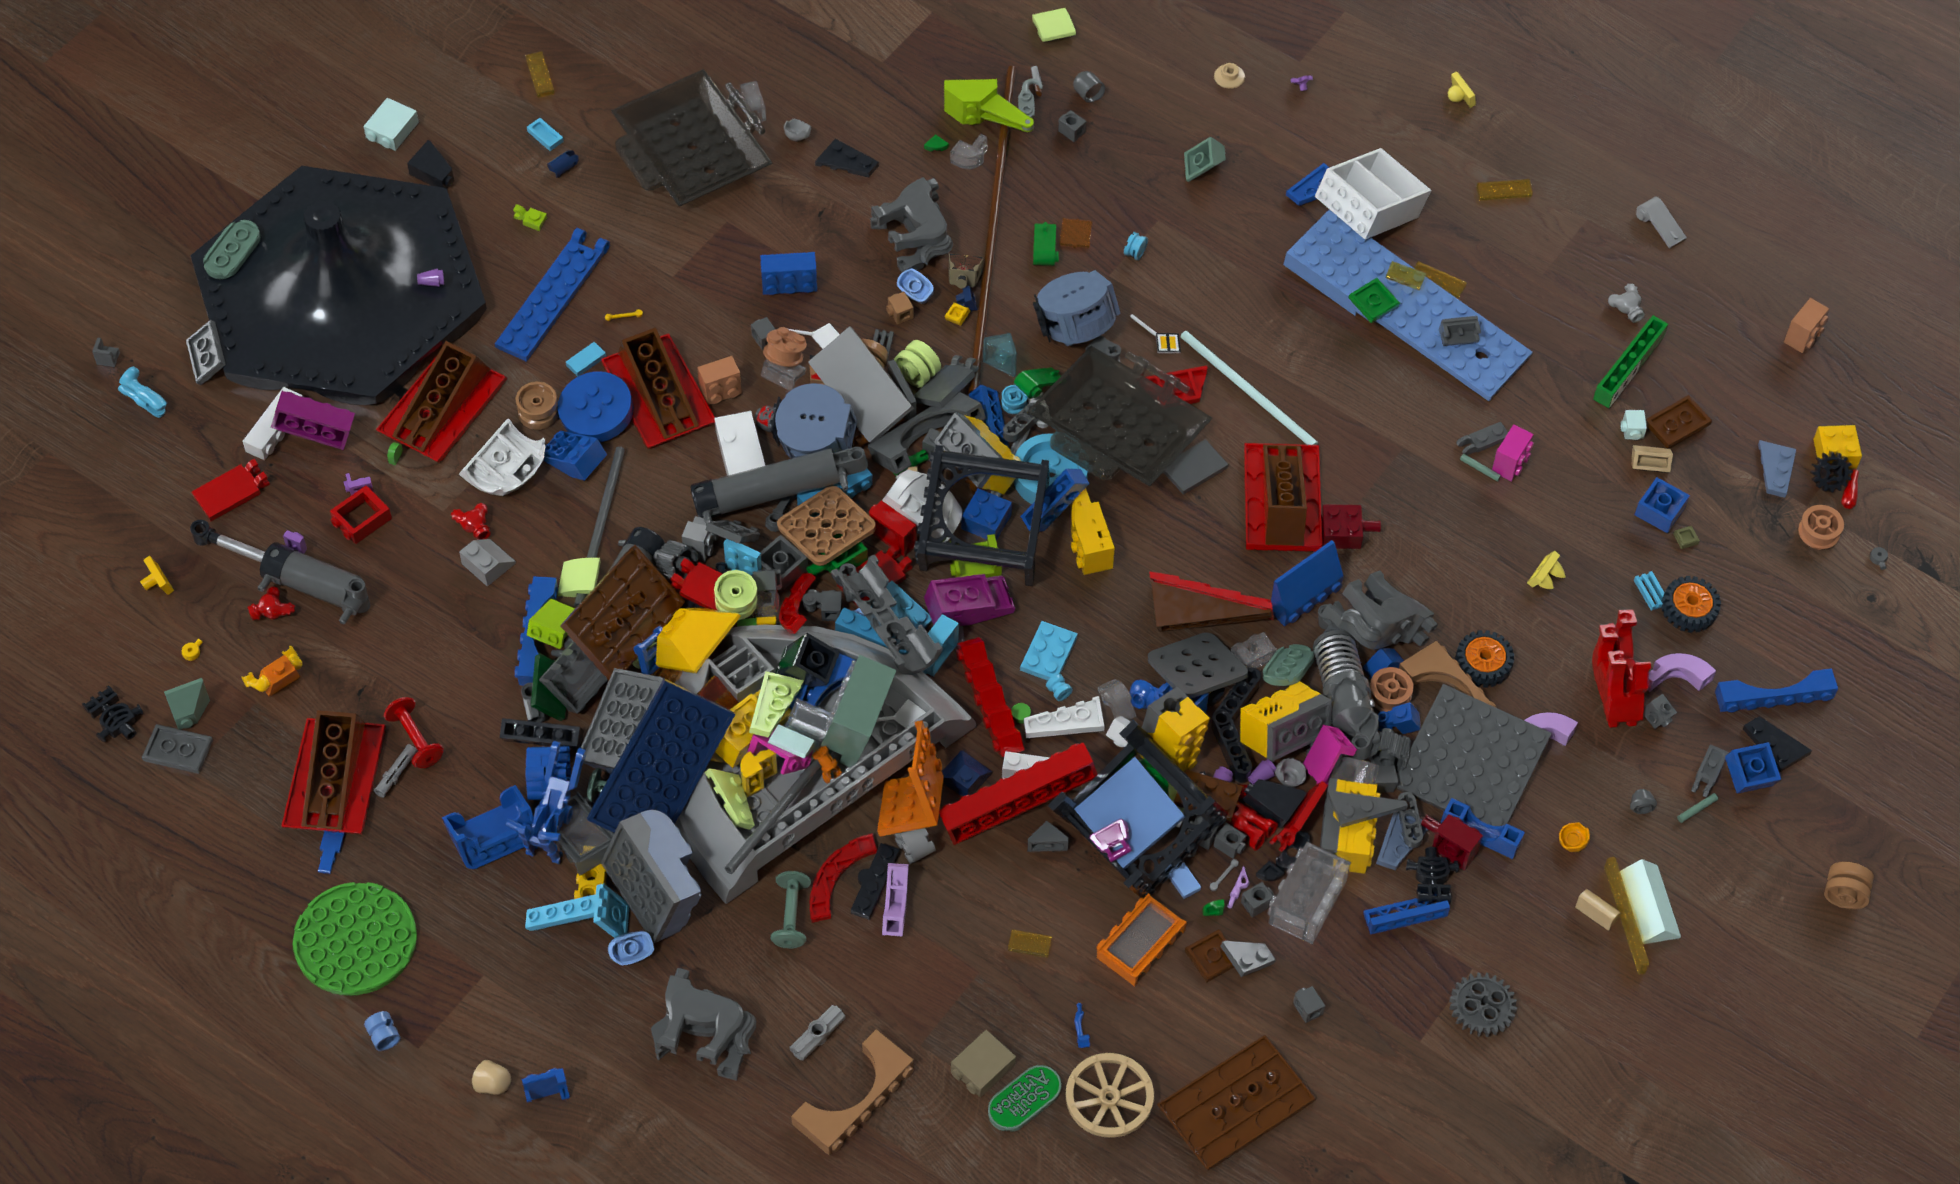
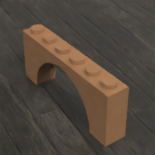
M1437 641L1399 665V669L1410 676L1413 685L1426 681L1442 682L1497 708L1492 701L1486 698L1483 690L1472 682L1470 675L1464 673L1459 663L1450 657L1446 648Z
M877 1029L862 1043V1052L869 1058L876 1073L874 1085L866 1098L857 1105L842 1111H825L805 1102L791 1116L792 1125L828 1155L833 1151L837 1152L842 1147L843 1141L848 1136L854 1135L858 1129L857 1126L862 1121L866 1122L870 1118L872 1111L876 1107L879 1108L885 1102V1097L890 1092L894 1093L898 1089L900 1082L904 1078L907 1079L914 1071L913 1059Z

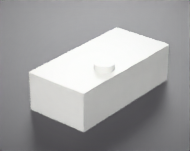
M751 411L714 418L715 430L727 476L765 466Z

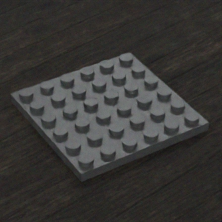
M1443 684L1409 751L1405 769L1400 770L1397 775L1398 784L1395 789L1409 792L1415 798L1445 811L1451 798L1470 806L1472 813L1482 822L1492 826H1503L1508 824L1552 733Z

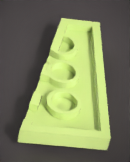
M765 671L749 733L769 737L803 687L804 680Z

